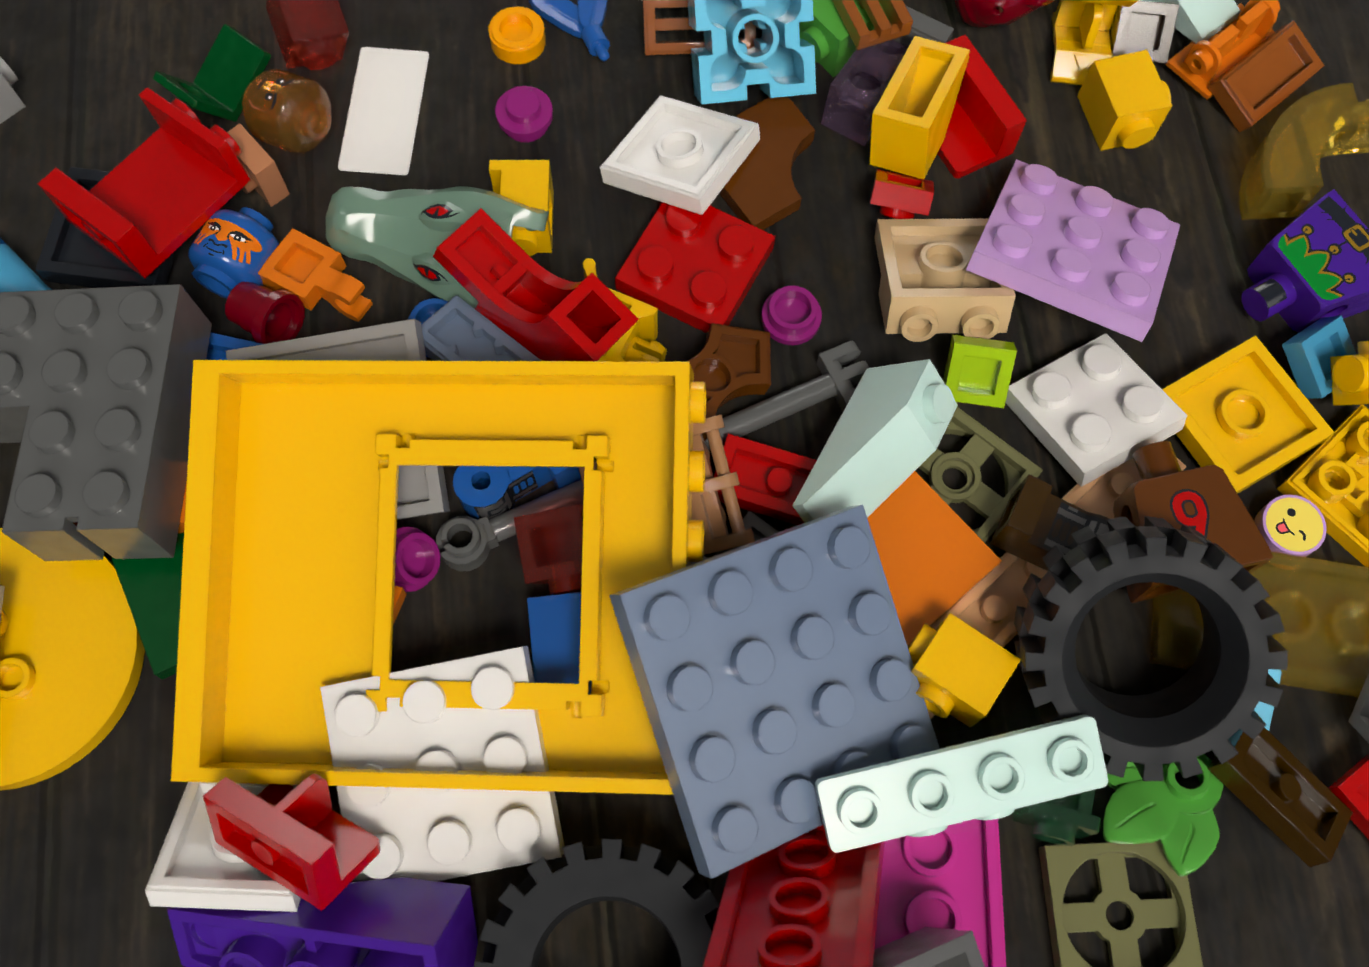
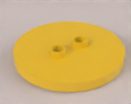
M0 528V585L5 586L0 621V791L33 785L51 778L68 769L95 749L112 731L131 702L143 668L145 648L115 566L108 558L103 556V560L44 561L2 533V528Z

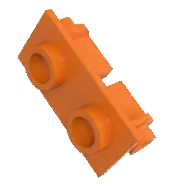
M1250 0L1246 6L1240 3L1237 6L1241 11L1235 21L1207 41L1201 40L1196 44L1192 41L1167 61L1166 65L1208 100L1213 96L1208 86L1275 33L1272 27L1280 11L1278 0Z

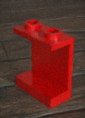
M148 87L139 94V97L160 128L91 190H86L58 168L53 169L37 183L71 224L143 278L149 276L251 180L237 158L242 153L239 145L224 129L218 125H213L210 129L207 128L181 100L175 98L170 103Z

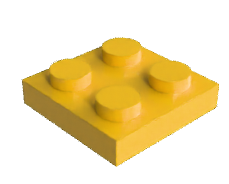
M1256 335L1162 389L1188 415L1183 430L1176 433L1178 438L1201 467L1217 465L1222 468L1237 494L1323 443L1335 433Z

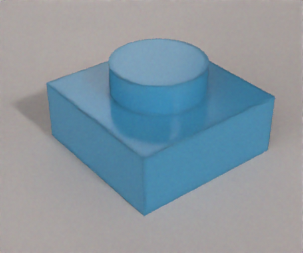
M1342 315L1320 318L1282 344L1298 388L1307 399L1323 398L1332 392L1330 357L1356 355Z

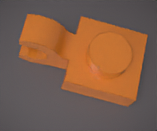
M293 228L268 257L258 272L264 286L273 291L284 289L299 296L304 307L310 311L321 298H324L340 313L359 322L373 305L371 300L360 295L365 289L364 284L356 278L342 273L347 266L341 253Z

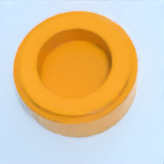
M518 6L509 7L498 12L490 21L489 37L494 54L502 61L510 64H525L535 60L543 52L546 44L544 24L541 17L533 10Z

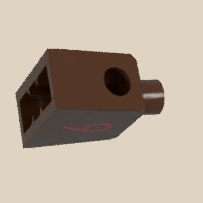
M1159 441L1146 445L1132 454L1141 480L1130 484L1114 501V518L1126 517L1135 527H1144L1145 516L1163 518L1177 530H1180L1182 524L1199 531L1213 544H1218L1243 565V568L1250 574L1274 558L1268 544L1222 468L1217 465H1209L1181 471L1170 441ZM1141 582L1126 586L1131 603L1184 591L1178 587L1157 582Z

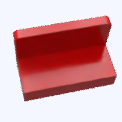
M966 34L946 43L969 49L970 53L947 132L937 153L951 175L957 179L1013 154L1027 121Z

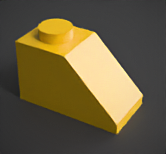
M914 36L872 113L870 165L925 179L944 141L968 63L969 49Z

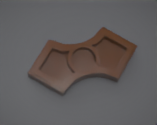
M788 96L769 97L736 115L737 118L759 124L760 141L720 191L722 198L740 220L762 230L800 209L802 198L794 186L791 168L796 158L811 145L815 135L814 127Z
M711 324L706 333V341L702 351L689 361H686L691 364L694 382H706V418L716 416L717 410L734 398L755 394L765 395L771 386L770 332ZM703 433V439L704 441H706L707 434Z

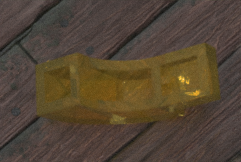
M1353 83L1332 85L1311 92L1289 106L1279 117L1250 158L1244 170L1239 193L1242 220L1298 217L1324 186L1320 171V158L1331 155L1369 153V99L1358 102Z

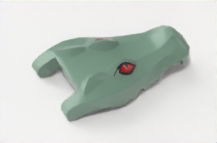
M349 186L342 187L331 197L325 216L326 240L332 249L349 258L373 263L387 272L417 285L438 299L449 302L457 295L475 309L478 301L433 257L436 248L480 208L511 238L514 226L522 227L529 231H545L549 211L520 204L492 191L466 186L436 190L402 189L389 192Z

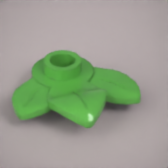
M1205 754L1197 757L1203 773L1195 775L1200 782V786L1196 789H1186L1178 784L1175 774L1180 771L1175 763L1162 764L1164 781H1143L1134 762L1127 763L1123 778L1107 773L1108 785L1116 791L1112 794L1105 809L1103 820V837L1105 841L1118 844H1141L1160 840L1164 855L1178 876L1183 877L1199 869L1214 852L1220 837L1213 809L1222 796L1223 783L1208 770L1212 760Z

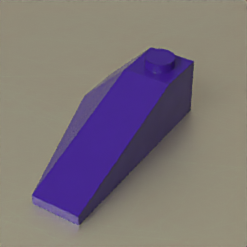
M406 877L351 882L323 911L302 898L297 912L167 908L180 962L185 967H474L478 946L469 885Z

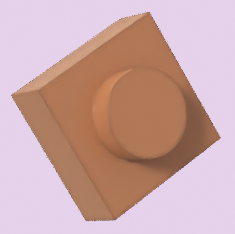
M241 124L229 130L227 133L236 141L242 151L237 158L251 179L242 190L248 194L255 189L270 207L290 195L275 161Z

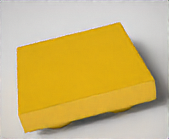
M1362 404L1334 430V434L1311 453L1277 490L1283 495L1304 497L1315 504L1324 516L1327 527L1326 533L1369 570V409Z

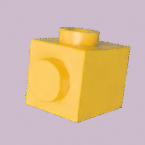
M1148 50L1093 61L1077 95L1100 151L1121 146L1127 149L1137 148L1153 140L1172 107L1170 89L1167 83L1160 79Z
M952 613L948 614L936 630L925 623L908 647L914 665L911 672L918 678L920 685L916 694L924 698L927 710L942 718H947L950 714L969 728L987 715L1021 659Z

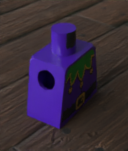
M1335 189L1325 194L1275 236L1247 268L1248 276L1254 282V285L1242 293L1241 298L1244 309L1257 321H1264L1279 313L1289 327L1299 333L1323 317L1342 315L1343 318L1369 310V229Z

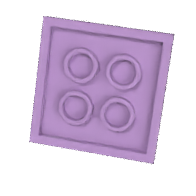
M1016 159L966 270L1142 342L1155 318L1180 224L1170 221L1157 210L1150 208L1140 209L1117 200L1099 187L1082 186L1057 176L1053 170L1039 164L1029 165Z

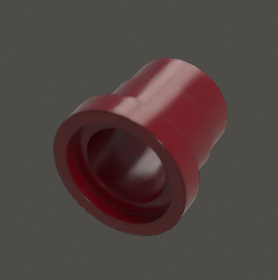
M240 282L228 295L225 304V314L228 320L251 333L257 343L268 344L295 339L304 321L305 309L299 296L284 289L273 291L253 282Z

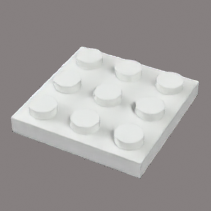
M528 646L390 673V680L424 681H418L408 687L403 696V707H400V698H387L386 712H379L376 703L366 696V690H380V676L320 687L333 767H357L355 769L377 770L383 768L415 769V771L454 772L459 770H480L493 773L547 772L549 770L538 710L500 709L506 706L513 698L515 691L514 682L534 683ZM433 681H472V697L482 708H446L445 692L440 685ZM337 786L341 816L378 837L381 848L379 855L352 882L399 877L441 881L534 863L542 857L546 860L560 858L564 854L562 847L565 846L554 791Z

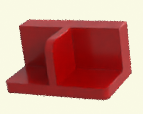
M311 774L296 788L290 784H269L257 796L224 777L203 795L217 844L321 911L381 851L378 837L333 811L327 781L317 774Z

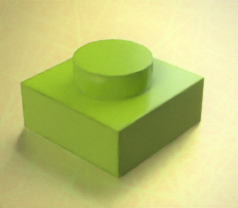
M952 335L943 381L952 391L956 402L998 408L1005 407L1017 353L1014 342Z

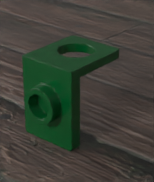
M224 24L193 83L159 71L155 72L152 79L191 108L236 122L271 59V54L235 28Z

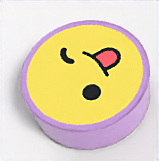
M1298 495L1276 497L1257 513L1254 520L1273 557L1283 561H1297L1305 558L1317 550L1326 537L1327 527L1323 514L1315 504Z

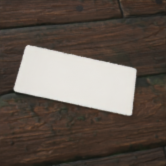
M373 47L361 48L338 163L340 171L404 176L409 173L429 59L428 52Z

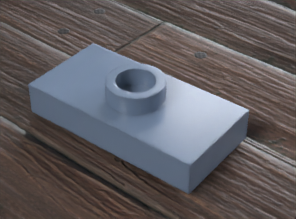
M457 295L421 325L425 353L433 361H541Z

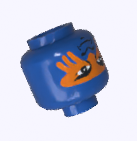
M242 207L239 212L230 209H219L206 221L188 249L189 260L195 268L192 272L193 277L206 289L226 299L232 289L240 282H253L263 286L258 272L279 245V242L271 233L273 230L272 223L259 212L247 207Z

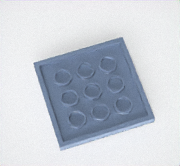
M863 505L850 506L609 595L698 872L701 875L712 879L823 825L815 788L817 779L940 749L925 700L916 694L920 687L919 681L911 672L914 665Z

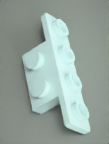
M1083 714L821 777L816 780L815 788L827 844L833 852L839 853L904 836L924 837L944 831L948 825L973 819L994 820L1012 814L1015 811L1014 809L1105 787L1108 784V776L1096 721L1094 718Z

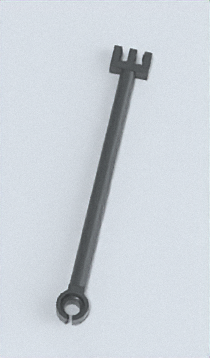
M848 341L818 355L816 365L822 374L821 376L724 417L725 427L719 429L722 444H725L728 433L742 437L832 397H835L843 412L856 389L853 385L858 384L866 369L870 368L866 361H860L845 368L842 367V365L855 360L861 352L855 341ZM707 438V440L704 441V443L710 451L711 449ZM582 479L490 519L487 516L478 520L469 516H456L447 520L440 527L436 536V544L441 553L440 556L450 568L460 572L471 571L480 567L486 561L490 550L499 546L498 542L583 506L584 485ZM459 531H467L472 534L471 542L463 548H456L450 545L452 536Z

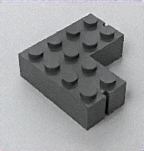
M180 284L0 292V443H21L2 533L44 561L103 560L104 551L115 559L174 558L187 481L193 360H206L212 323Z

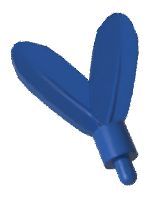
M528 0L532 9L542 18L565 32L582 38L591 55L598 56L601 61L608 60L609 52L607 50L610 43L602 30L608 0H578V6L570 0Z

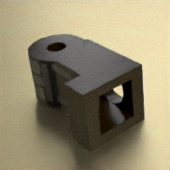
M1028 474L1011 494L990 544L1048 571L1049 569L1042 558L1055 545L1065 555L1078 546L1071 535L1072 533L1086 526H1089L1096 536L1108 533L1107 519L1110 518L1087 512L1051 494L1052 485Z

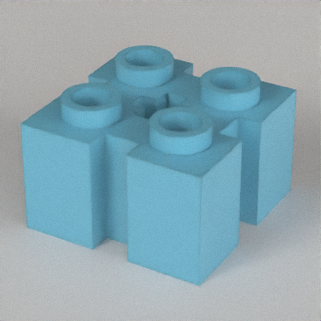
M688 0L689 25L695 31H704L705 47L691 48L694 95L701 104L747 100V85L760 84V89L770 98L816 94L815 47L806 40L800 39L799 22L814 21L813 0ZM752 21V24L763 30L761 39L753 38L754 47L747 49L746 44L740 41L738 36L740 30L745 29L744 25Z

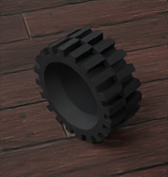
M1145 516L1144 527H1135L1126 517L1107 519L1109 532L1096 536L1090 527L1086 526L1071 534L1078 544L1077 547L1064 555L1055 545L1042 558L1049 570L1042 579L1032 573L1030 574L1023 587L1028 600L1027 607H1016L1014 625L1019 635V641H1014L1016 656L1021 659L1019 665L1033 704L1035 707H1038L1043 723L1046 724L1083 714L1094 718L1097 724L1106 771L1108 774L1121 778L1124 777L1128 762H1134L1143 781H1164L1162 764L1175 763L1183 778L1203 773L1197 757L1212 750L1221 764L1230 760L1239 753L1229 741V738L1241 729L1254 740L1266 726V723L1255 712V707L1260 701L1277 708L1284 690L1268 674V669L1288 670V650L1272 636L1273 634L1285 632L1279 612L1264 600L1270 595L1258 579L1243 568V565L1218 544H1213L1199 531L1182 524L1180 530H1177L1163 518ZM1157 582L1178 587L1194 596L1203 617L1204 636L1202 646L1192 667L1171 686L1151 694L1139 696L1121 695L1096 686L1077 669L1075 644L1080 625L1090 609L1110 592L1130 584Z
M602 839V845L584 847L583 843L579 842L562 847L564 854L560 858L547 861L542 857L526 868L530 875L517 887L513 884L508 886L498 899V901L503 903L502 908L494 921L487 919L479 940L486 941L482 962L474 961V967H538L545 942L554 928L566 916L591 903L620 901L638 906L649 912L666 928L676 946L680 967H703L720 904L710 889L705 890L694 878L695 873L679 860L677 863H674L663 857L659 849L645 844H641V848L623 845L622 839Z

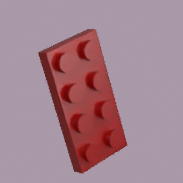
M821 825L730 869L703 967H873L885 841L836 853L828 846L824 826Z

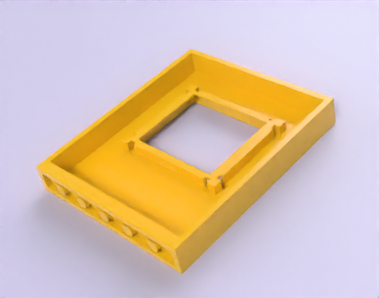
M193 360L171 781L218 783L224 777H227L235 783L299 785L311 774H317L326 779L328 786L673 795L609 595L690 566L691 562L703 561L704 521L692 520V492H704L705 451L693 450V423L706 422V382H694V373L690 362ZM594 457L597 460V470H594ZM399 466L584 467L579 683L514 682L515 691L513 698L506 706L500 708L538 710L549 767L547 772L493 773L481 770H459L455 772L416 771L415 769L383 768L377 770L355 769L357 767H333L320 687L380 676V690H366V696L376 703L379 712H386L387 698H400V707H403V696L408 687L418 681H424L390 680ZM589 680L592 682L591 694H589ZM433 681L440 685L445 692L446 708H482L472 697V681Z

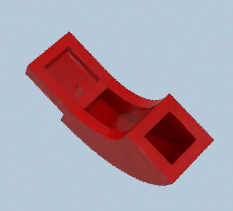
M482 208L436 248L433 255L478 301L475 310L542 361H598L639 320L592 272L583 281L572 282L544 269Z

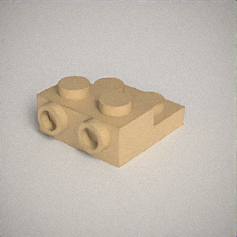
M989 218L877 219L875 243L881 271L879 299L885 334H902L907 340L922 342L932 338L936 333H963L968 337L990 339L997 333H1007L1016 297L1015 291L966 270Z

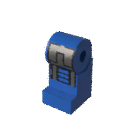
M458 466L453 477V487L462 507L471 518L478 520L487 516L490 519L513 509L517 500L550 481H553L556 488L559 489L580 480L581 476L578 467Z

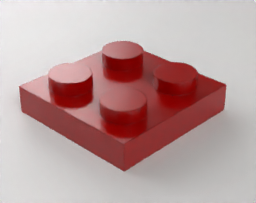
M662 202L615 277L616 290L654 306L659 311L705 333L708 332L712 323L729 326L772 252L775 236L712 206H709L701 215Z

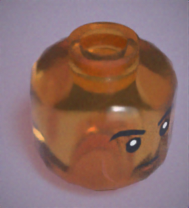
M273 68L262 72L252 81L244 93L242 103L245 122L250 132L264 143L288 152L305 153L313 150L324 139L330 129L332 121L331 102L326 90L315 80L286 70Z

